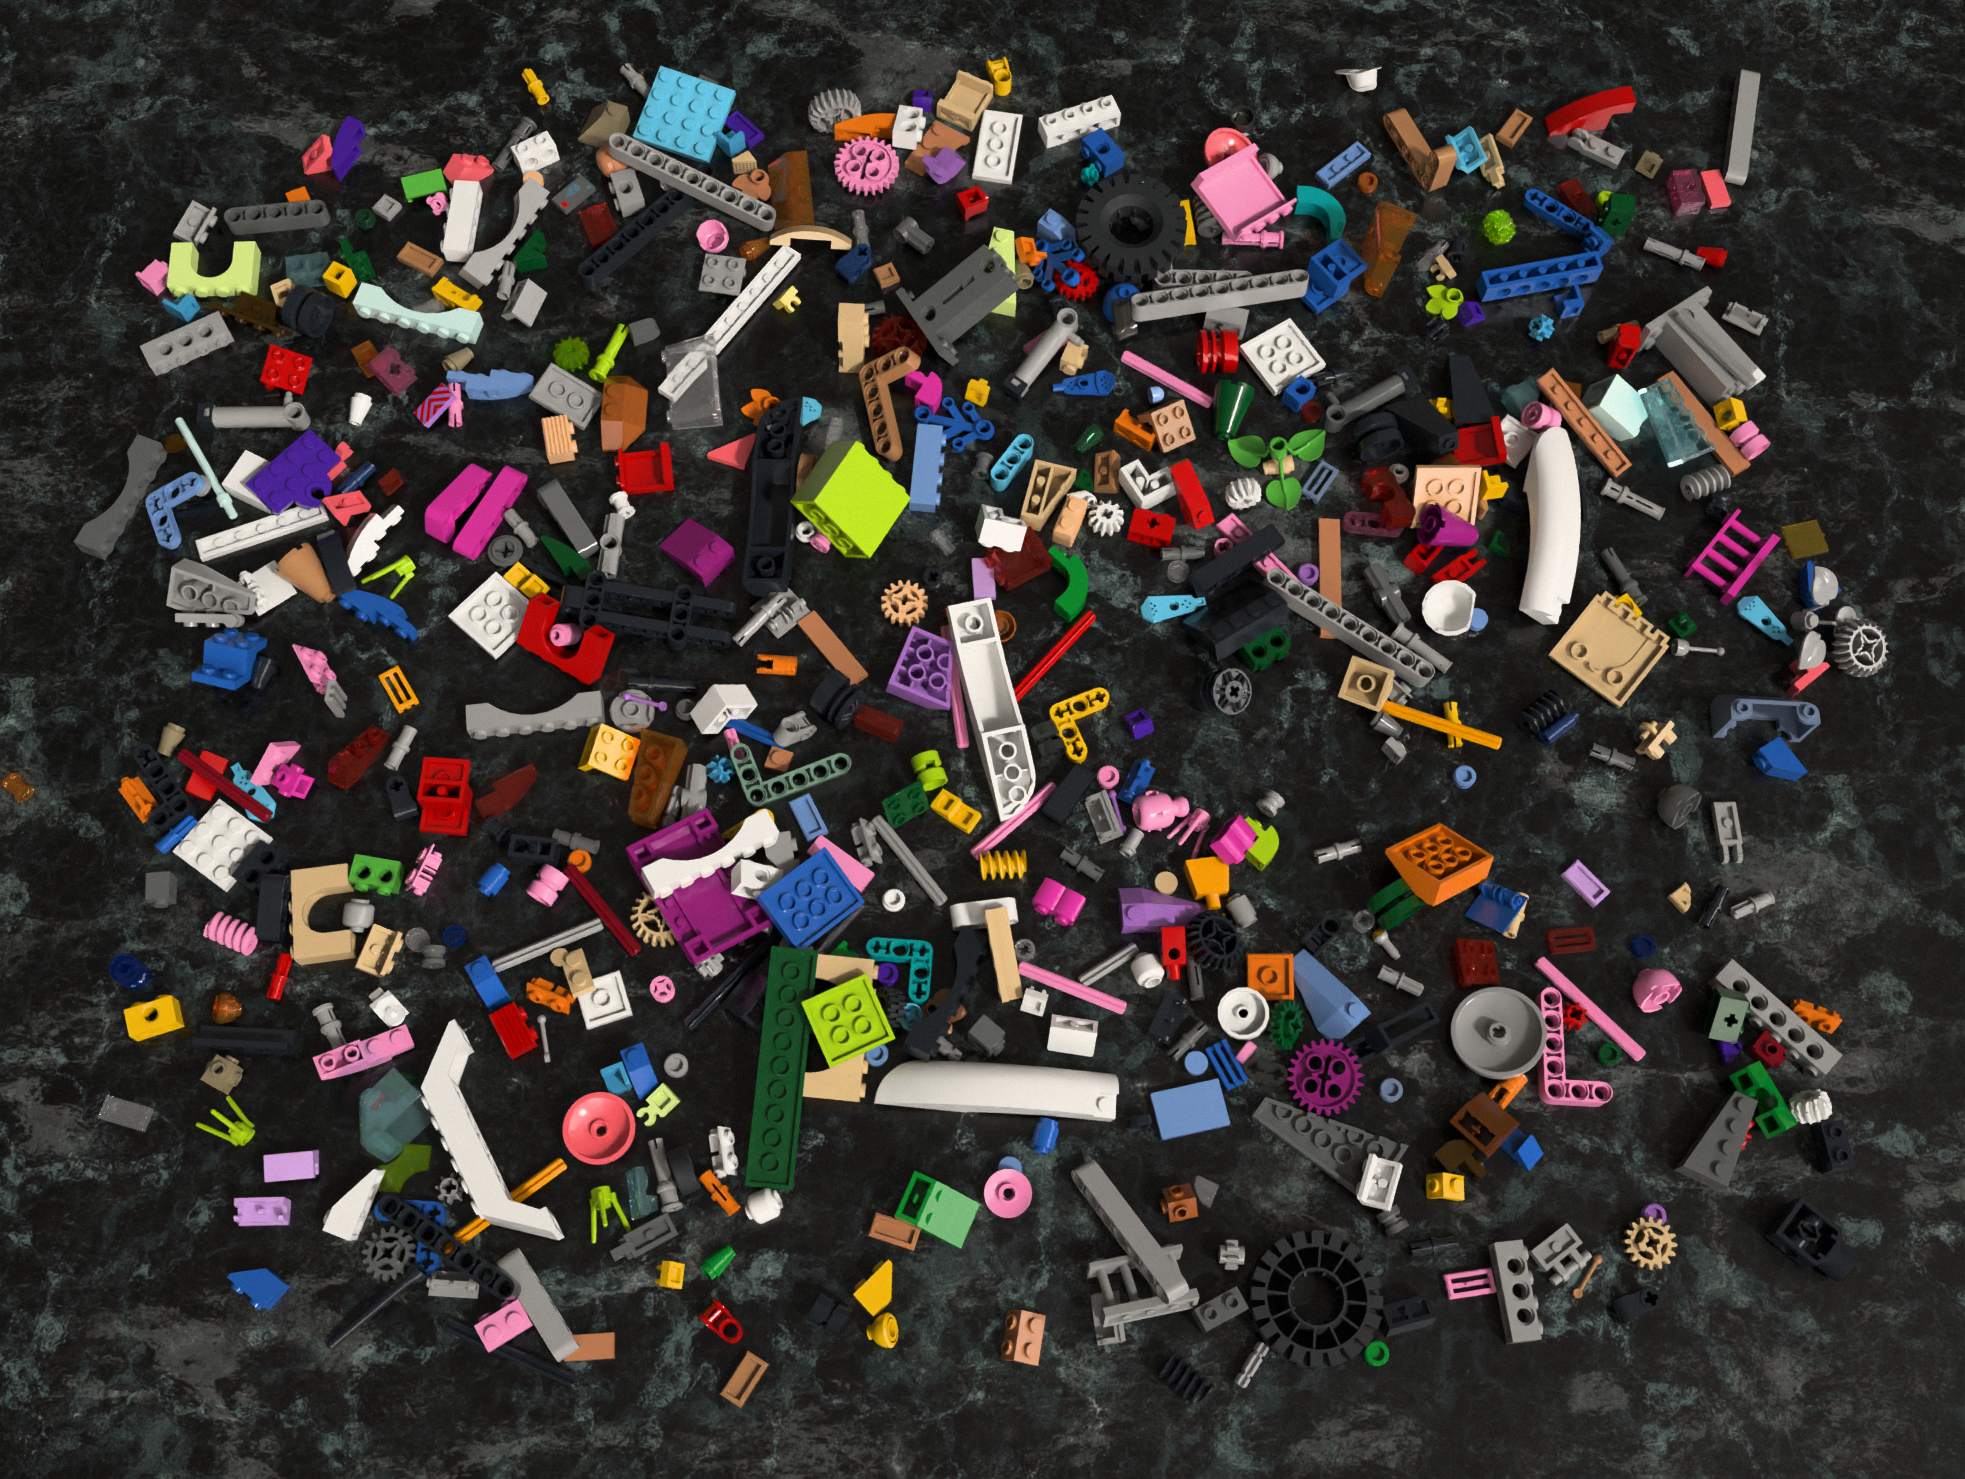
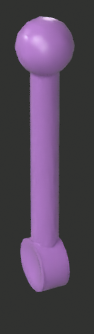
M629 692L622 694V698L625 701L630 699L658 707L660 711L667 709L665 702H653L632 696Z
M1111 790L1108 792V796L1112 800L1115 814L1124 835L1127 828L1123 826L1115 798L1117 793Z

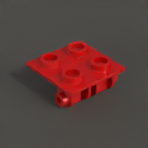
M270 344L260 381L264 382L265 388L268 390L278 387L303 395L313 358Z

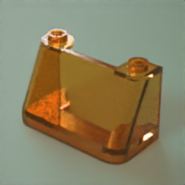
M1381 201L1377 204L1362 244V258L1368 264L1367 270L1363 272L1364 287L1368 294L1379 298L1385 292L1402 256L1398 253L1417 218V214L1386 201Z

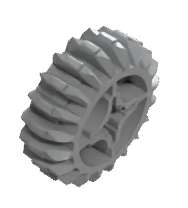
M835 88L830 91L828 89V92H821L820 96H814V100L810 101L808 106L809 121L814 129H818L819 132L835 133V124L861 116L860 101L851 90L845 91L844 88L841 90Z
M1853 619L1837 628L1838 633L1833 635L1836 642L1831 643L1835 646V650L1831 653L1836 654L1834 661L1839 662L1838 668L1844 669V673L1850 674L1853 677H1867L1877 673V669L1883 668L1882 662L1887 661L1884 655L1889 652L1886 650V645L1889 643L1884 640L1886 634L1881 633L1882 627L1877 626L1876 622L1867 619Z

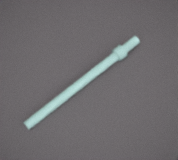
M182 417L177 418L175 423L181 434L185 437L205 476L210 479L220 507L225 509L230 519H235L238 514L232 505L231 497L223 490Z

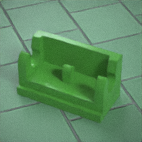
M441 168L401 178L408 202H413L412 198L441 191L444 194L448 193Z

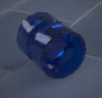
M128 953L118 955L109 965L110 977L128 990L138 991L144 988L150 981V968L134 955Z

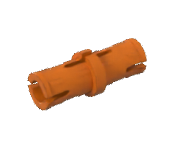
M711 1169L699 1178V1181L711 1193V1199L717 1201L728 1216L733 1215L739 1210L741 1206L728 1192L729 1188L726 1185H722ZM713 1185H715L717 1189L722 1193V1195L726 1198V1201H724L720 1194L715 1190Z

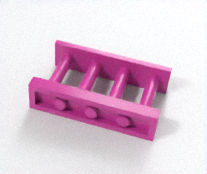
M1737 509L1733 515L1727 514L1721 522L1724 525L1698 558L1693 556L1686 565L1689 570L1684 575L1688 578L1693 570H1696L1722 589L1721 592L1724 593L1719 601L1726 606L1781 539L1774 533L1768 540L1766 538L1762 539L1736 521L1735 518L1741 512L1740 509ZM1730 526L1754 543L1759 550L1758 553L1752 552L1751 554L1723 533ZM1719 541L1746 560V568L1737 567L1713 550L1714 544ZM1707 555L1732 573L1736 579L1735 582L1731 583L1729 581L1727 583L1700 563L1701 560Z

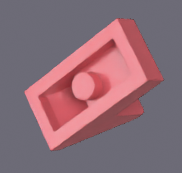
M322 134L302 156L304 174L309 175L332 170V146L329 136Z
M360 490L323 498L324 504L344 526H347L351 515L369 512L371 504Z
M1796 659L1789 666V669L1796 677L1789 682L1791 687L1786 693L1791 698L1819 677L1830 665L1822 662L1815 668L1801 670L1797 669L1799 659Z

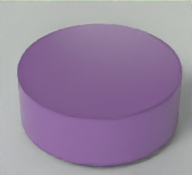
M1309 563L1301 565L1297 572V579L1306 586L1315 584L1319 577L1317 567Z
M1648 1204L1640 1212V1218L1642 1217L1644 1221L1646 1217L1651 1216L1653 1217V1222L1656 1219H1662L1661 1226L1666 1222V1212L1658 1204Z

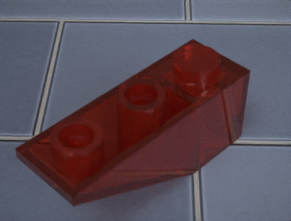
M372 724L329 761L327 780L346 791L362 777L391 735Z

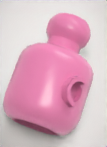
M1157 790L1146 791L1145 795L1138 796L1132 805V814L1136 826L1141 830H1148V832L1151 830L1161 831V828L1169 827L1173 823L1175 816L1185 817L1189 813V804L1186 798L1179 796L1172 800L1166 793H1159Z

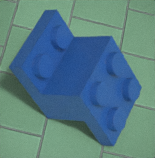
M1340 237L1310 258L1306 271L1309 274L1307 292L1300 298L1317 315L1347 294L1351 280L1367 270L1368 264Z
M225 628L219 633L214 634L204 641L203 665L192 672L191 680L236 690L252 679L256 654L267 647V638L259 637L257 633L238 632L236 628Z

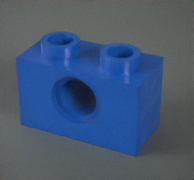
M1102 128L1082 138L1081 154L1095 165L1098 173L1104 178L1123 167L1125 154Z

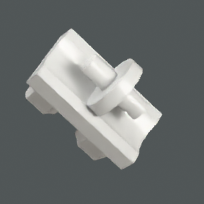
M378 988L369 995V998L373 1001L369 1006L389 1028L401 1024L405 1016L409 1014L406 1008L389 990L384 992L381 988Z

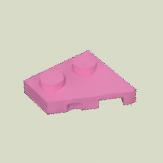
M295 741L270 743L250 782L256 786L269 785L273 781L281 763L286 765L300 749L301 745Z

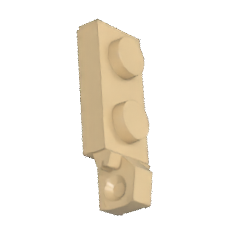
M1489 133L1479 139L1488 159L1480 165V168L1487 181H1491L1492 185L1499 189L1505 185L1501 175L1505 173L1504 166L1493 135Z

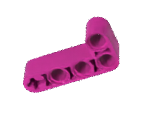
M473 463L470 464L428 506L425 512L426 533L444 543H448L455 533V520L487 489L492 481V473Z

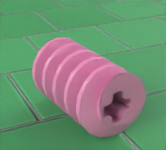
M221 911L211 918L204 929V937H209L212 941H217L221 945L233 948L236 952H242L245 956L251 954L258 943L256 927L252 926L248 929L246 922L240 926L239 919H235L232 922V916L228 915L224 918V913Z

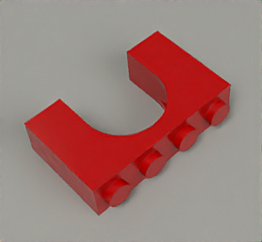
M543 592L533 596L529 600L516 642L526 650L539 655L543 660L556 665L563 672L578 678L582 683L590 685L601 677L615 634L596 624L585 631L578 652H571L562 646H556L550 639V630L554 625L560 602Z

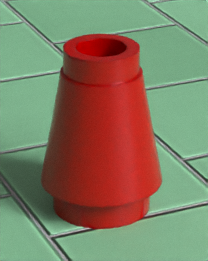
M1699 246L1696 256L1705 258V263L1717 268V266L1723 267L1728 251L1723 250V248Z

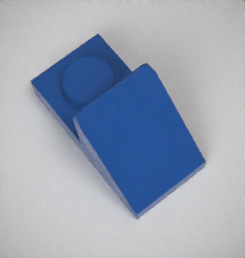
M1517 1128L1499 1146L1527 1171H1530L1544 1154L1532 1134L1526 1137Z

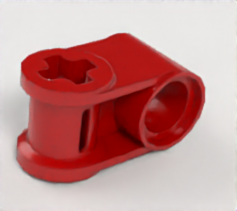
M715 1297L712 1299V1304L702 1314L699 1313L697 1315L727 1343H737L743 1336L741 1324L729 1314L730 1312ZM729 1325L737 1326V1332L733 1337L725 1336V1329Z

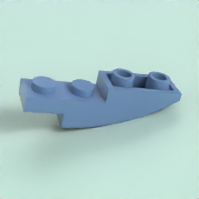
M491 369L490 376L480 373L476 375L469 374L461 370H448L446 376L448 384L453 383V389H455V383L461 385V390L467 392L469 399L478 400L516 397L531 392L536 385L533 375L524 372L513 373L504 369Z

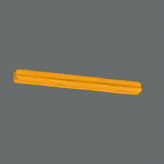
M1386 700L1380 710L1382 712L1386 711L1389 715L1493 749H1499L1502 738L1388 700Z
M560 1157L555 1159L510 1192L513 1201L522 1202L567 1168L563 1159ZM477 1216L453 1235L463 1243H466L488 1227L490 1223L486 1219L482 1220L480 1216ZM449 1242L446 1245V1254L453 1250V1242Z

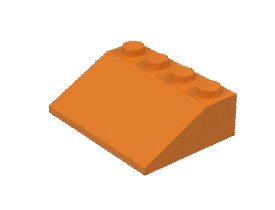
M1441 823L1387 848L1385 854L1414 894L1432 906L1485 880L1494 858L1493 855Z

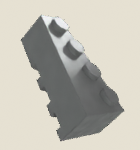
M1737 1091L1725 1096L1710 1117L1709 1122L1698 1134L1695 1142L1688 1148L1680 1163L1676 1165L1674 1171L1717 1191L1728 1187L1758 1101Z

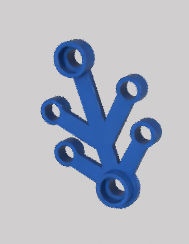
M1066 238L1056 243H1050L1044 239H1039L1035 242L1036 250L1046 252L1048 256L1046 257L1048 260L1046 271L1042 270L1045 260L1043 259L1040 264L1035 265V269L1032 272L1036 282L1042 281L1041 286L1045 291L1050 292L1055 288V282L1052 280L1054 268L1062 274L1061 279L1067 286L1074 287L1080 282L1079 273L1074 268H1067L1061 262L1070 259L1080 262L1085 256L1080 248L1074 249L1075 244L1071 239ZM1061 249L1065 251L1063 253H1058L1054 255L1051 253L1053 251Z
M946 397L942 400V408L944 411L949 412L953 419L931 414V410L927 406H919L915 410V421L919 424L934 423L951 427L943 431V433L947 434L946 440L962 431L971 432L962 438L957 437L952 441V448L956 452L963 451L965 445L976 439L989 440L994 435V426L988 420L980 418L972 402H965L963 404L962 413L965 416H970L973 423L965 421L951 397ZM948 402H949V403H951L952 405H951V406H946L945 403H948ZM970 407L972 410L967 411L965 408ZM920 416H926L927 418L921 419V418H919V417H920ZM961 443L962 446L957 447L955 444Z

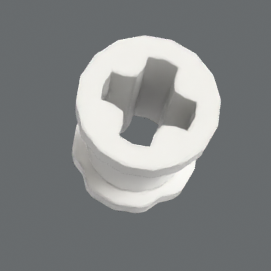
M625 491L614 493L609 498L610 504L614 505L617 513L624 516L625 519L631 517L635 513V509L630 506L627 500V493Z

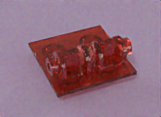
M1457 938L1453 950L1456 957L1455 963L1460 964L1456 969L1461 970L1458 972V981L1462 987H1470L1471 984L1501 985L1493 940Z

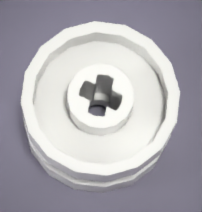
M1248 987L1236 988L1229 991L1221 999L1218 1006V1020L1222 1029L1230 1037L1237 1040H1251L1258 1037L1266 1029L1269 1020V1007L1265 998L1258 991ZM1247 1010L1248 1016L1241 1018L1239 1011Z

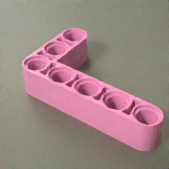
M1549 987L1544 989L1536 996L1535 1004L1541 1011L1544 1020L1548 1018L1553 1022V1027H1549L1546 1024V1041L1553 1043L1554 1050L1548 1049L1545 1045L1544 1052L1537 1062L1539 1097L1546 1104L1599 1107L1611 1100L1613 1096L1612 1088L1609 1084L1600 1081L1566 1080L1562 997L1555 988ZM1544 996L1551 998L1552 1005L1545 1002ZM1547 1064L1554 1066L1555 1074L1549 1072ZM1548 1087L1555 1089L1556 1097L1549 1094ZM1572 1088L1578 1090L1580 1094L1579 1098L1573 1096L1571 1092ZM1595 1089L1601 1091L1603 1099L1596 1097Z

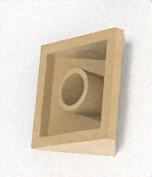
M1352 655L1338 697L1379 712L1392 691L1394 670Z

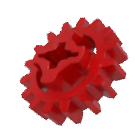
M1067 260V265L1065 266L1067 268H1074L1080 275V282L1074 287L1067 286L1061 279L1062 274L1056 269L1054 275L1055 290H1059V295L1065 294L1066 300L1073 297V301L1076 302L1077 298L1080 297L1084 301L1085 295L1090 298L1092 292L1096 291L1098 284L1097 271H1092L1089 266H1086L1085 260L1082 263H1072L1071 260Z

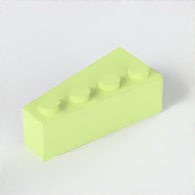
M994 227L989 249L994 248L1006 261V266L1009 270H1012L1015 274L1014 231ZM1016 292L991 312L1015 317Z

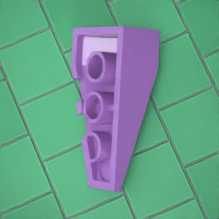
M1118 888L1121 934L1157 932L1161 927L1185 926L1186 928L1189 921L1195 915L1207 911L1206 905L1148 889Z

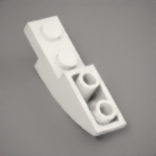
M392 504L381 516L376 513H370L354 533L345 551L354 576L362 570L361 566L366 561L370 562L377 555L376 551L380 547L374 541L384 537L386 534L385 530L390 525L394 526L401 520L402 517L400 515L404 510L399 505Z

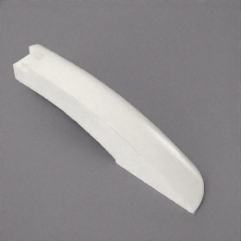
M1549 427L1545 432H1541L1534 442L1523 492L1528 497L1531 533L1528 569L1519 606L1521 611L1543 625L1558 624L1562 604L1570 603L1578 560L1581 524L1579 482L1571 443L1565 429Z

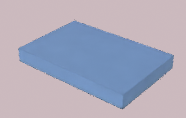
M1218 1078L1150 1093L1161 1141L1230 1125Z

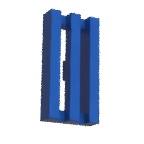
M1226 1039L1204 1050L1227 1092L1248 1081ZM1221 1047H1223L1224 1051L1226 1052L1238 1076L1240 1077V1080H1238L1236 1075L1234 1074L1226 1057L1220 1049ZM1213 1051H1216L1217 1055L1219 1056L1231 1080L1233 1081L1232 1084L1228 1082L1225 1074L1223 1073L1220 1065L1218 1064L1215 1056L1212 1053Z

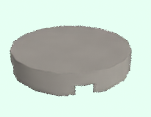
M630 689L622 691L611 702L610 715L613 723L624 732L635 733L644 730L654 719V706L630 699L625 701L622 698V694L629 692L632 696L652 701L651 698L641 690Z

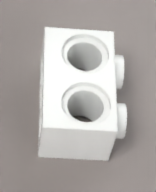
M899 105L893 128V147L916 150L917 143L922 141L923 130L921 129L925 128L926 117H923V108Z
M548 131L511 147L514 161L523 176L529 171H537L560 160L557 147Z

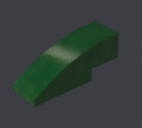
M542 535L540 539L543 547L564 577L568 578L574 575L580 585L585 587L588 573L594 570L592 566L569 546L556 539ZM593 581L592 584L594 585L599 581Z

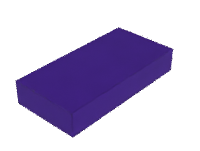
M738 110L727 117L724 127L729 132L733 131L736 134L742 131L745 136L746 147L749 150L764 139V134Z

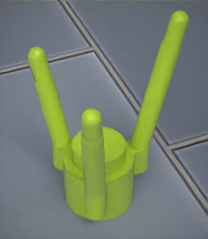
M404 555L393 564L362 579L361 583L364 584L394 570L399 577L403 575L405 577L390 595V599H393L408 580L415 576L412 571L416 567L407 555Z
M226 1096V1100L242 1122L236 1121L233 1124L215 1109H211L210 1113L230 1128L228 1132L231 1135L200 1122L196 1123L197 1127L226 1139L235 1146L238 1144L244 1146L255 1134V1130L252 1129L254 1124L246 1118L230 1096Z
M601 1186L591 1190L592 1199L589 1200L591 1206V1242L596 1243V1208L600 1210L603 1226L606 1227L608 1223L605 1209L611 1207V1202L627 1233L631 1232V1227L617 1201L616 1193H611L609 1186Z

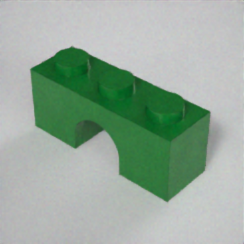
M1760 1060L1729 1076L1738 1092L1758 1101L1759 1115L1755 1120L1767 1139L1798 1124Z

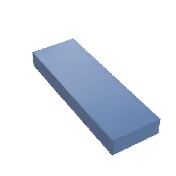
M1356 141L1318 170L1314 178L1328 190L1369 159L1371 153Z

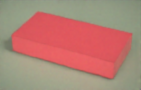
M1720 169L1700 172L1698 177L1709 208L1729 206L1731 200Z

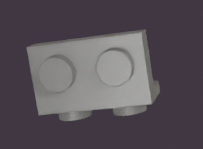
M192 200L173 232V236L183 242H193L195 248H197L199 243L204 244L209 234L206 232L208 227L213 228L217 222L218 217L215 216L217 209L213 207L210 210Z

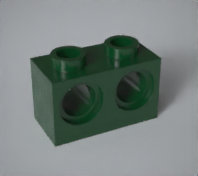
M1278 625L1240 648L1238 653L1252 672L1258 669L1262 671L1271 664V661L1276 658L1281 660L1287 656L1292 643ZM1270 642H1277L1279 646L1275 647ZM1258 652L1262 657H1255L1252 653Z

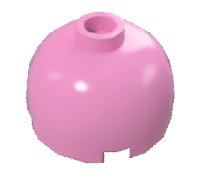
M1658 968L1642 970L1633 985V997L1643 1012H1653L1661 1009L1662 1006L1659 1004L1664 1003L1666 1000L1670 1004L1682 991L1679 981L1673 974L1665 969Z

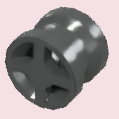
M426 945L422 947V953L424 954L422 967L438 969L446 966V961L443 959V955L446 953L445 946Z

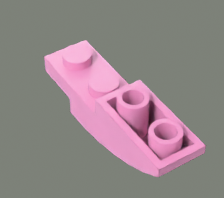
M405 1024L360 1042L359 1039L313 1057V1061L321 1080H327L390 1061L393 1056L413 1049L414 1043Z

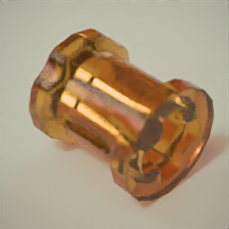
M19 773L10 774L2 782V787L5 790H9L15 796L14 799L19 803L29 799L34 793V788L31 785H27Z

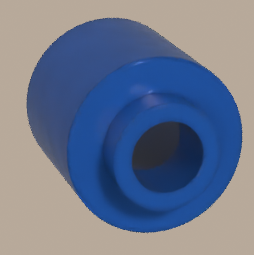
M495 862L493 866L490 865L476 882L479 885L477 889L487 897L490 894L495 896L509 879L508 875L510 872L504 866Z
M1040 1118V1121L1036 1123L1030 1144L1034 1147V1152L1042 1155L1053 1152L1059 1132L1057 1128L1058 1122L1048 1118Z

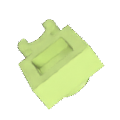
M662 1083L646 1099L650 1105L647 1108H641L636 1115L642 1117L645 1113H648L649 1119L644 1124L651 1126L655 1123L657 1114L664 1118L680 1102V1099L666 1084Z

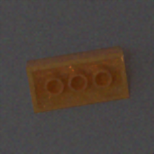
M807 150L786 152L768 165L772 208L776 211L775 232L792 226H815Z

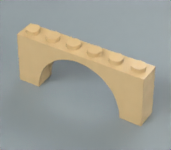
M818 954L815 978L839 986L867 973L871 984H873V979L877 980L879 966L875 965V960ZM865 1053L824 1071L805 1072L803 1096L860 1102V1097L865 1098L866 1083H862L863 1074L868 1072L869 1060L865 1059Z

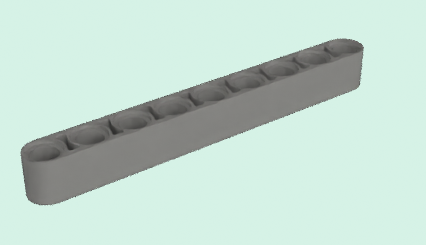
M617 132L610 136L609 153L613 158L762 231H770L774 227L776 211L771 206L623 133ZM620 144L622 147H615L614 145ZM638 153V154H640L641 156H637V157H636V156H634V155H632V154ZM656 162V163H659L660 165L655 166V165H652L651 163ZM675 171L678 174L673 175L670 172ZM693 180V181H695V182H697V183L691 184V183H689L688 181ZM710 189H711V190H714L715 192H714V193H709V192H707V190H710ZM725 199H732L733 202H727ZM747 207H748V208H750V209H752V210H751V211H746V210H744L743 208H747ZM762 217H769L770 220H764Z
M1296 269L1138 293L1131 298L1130 317L1134 321L1142 322L1304 296L1307 292L1309 274L1305 270Z
M1278 568L1268 571L1262 585L1274 589L1293 611L1381 666H1387L1389 669L1394 670V674L1415 687H1424L1434 676L1435 668L1430 662Z

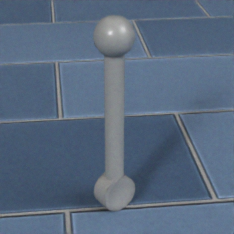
M539 1015L537 1022L540 1023L545 1062H551L545 1030L546 1017Z

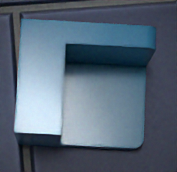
M720 130L716 132L718 147L730 158H733L746 148L745 136L742 131H739L737 134L730 131L726 135Z
M188 293L184 298L177 297L173 303L166 299L162 300V304L168 313L186 323H189L200 310L196 299Z
M622 1061L600 1070L609 1093L619 1095L633 1089L627 1069Z

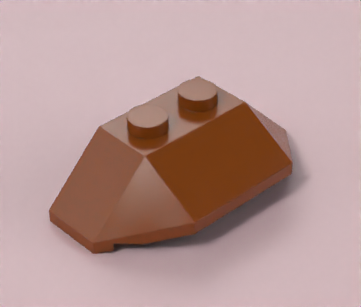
M608 376L604 382L601 412L603 452H618V448H622L624 452L645 431L648 390L630 376Z

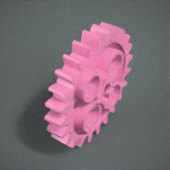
M859 136L858 142L851 139V145L844 143V149L839 148V154H836V161H834L835 175L838 176V182H842L843 188L849 186V192L856 189V195L864 191V195L867 196L868 191H871L872 195H875V190L883 193V187L889 189V183H895V178L898 177L899 160L898 156H896V151L891 150V145L885 146V140L878 143L877 137L870 141L869 136L866 137V140H862L861 136ZM872 152V154L870 155V163H868L869 154Z

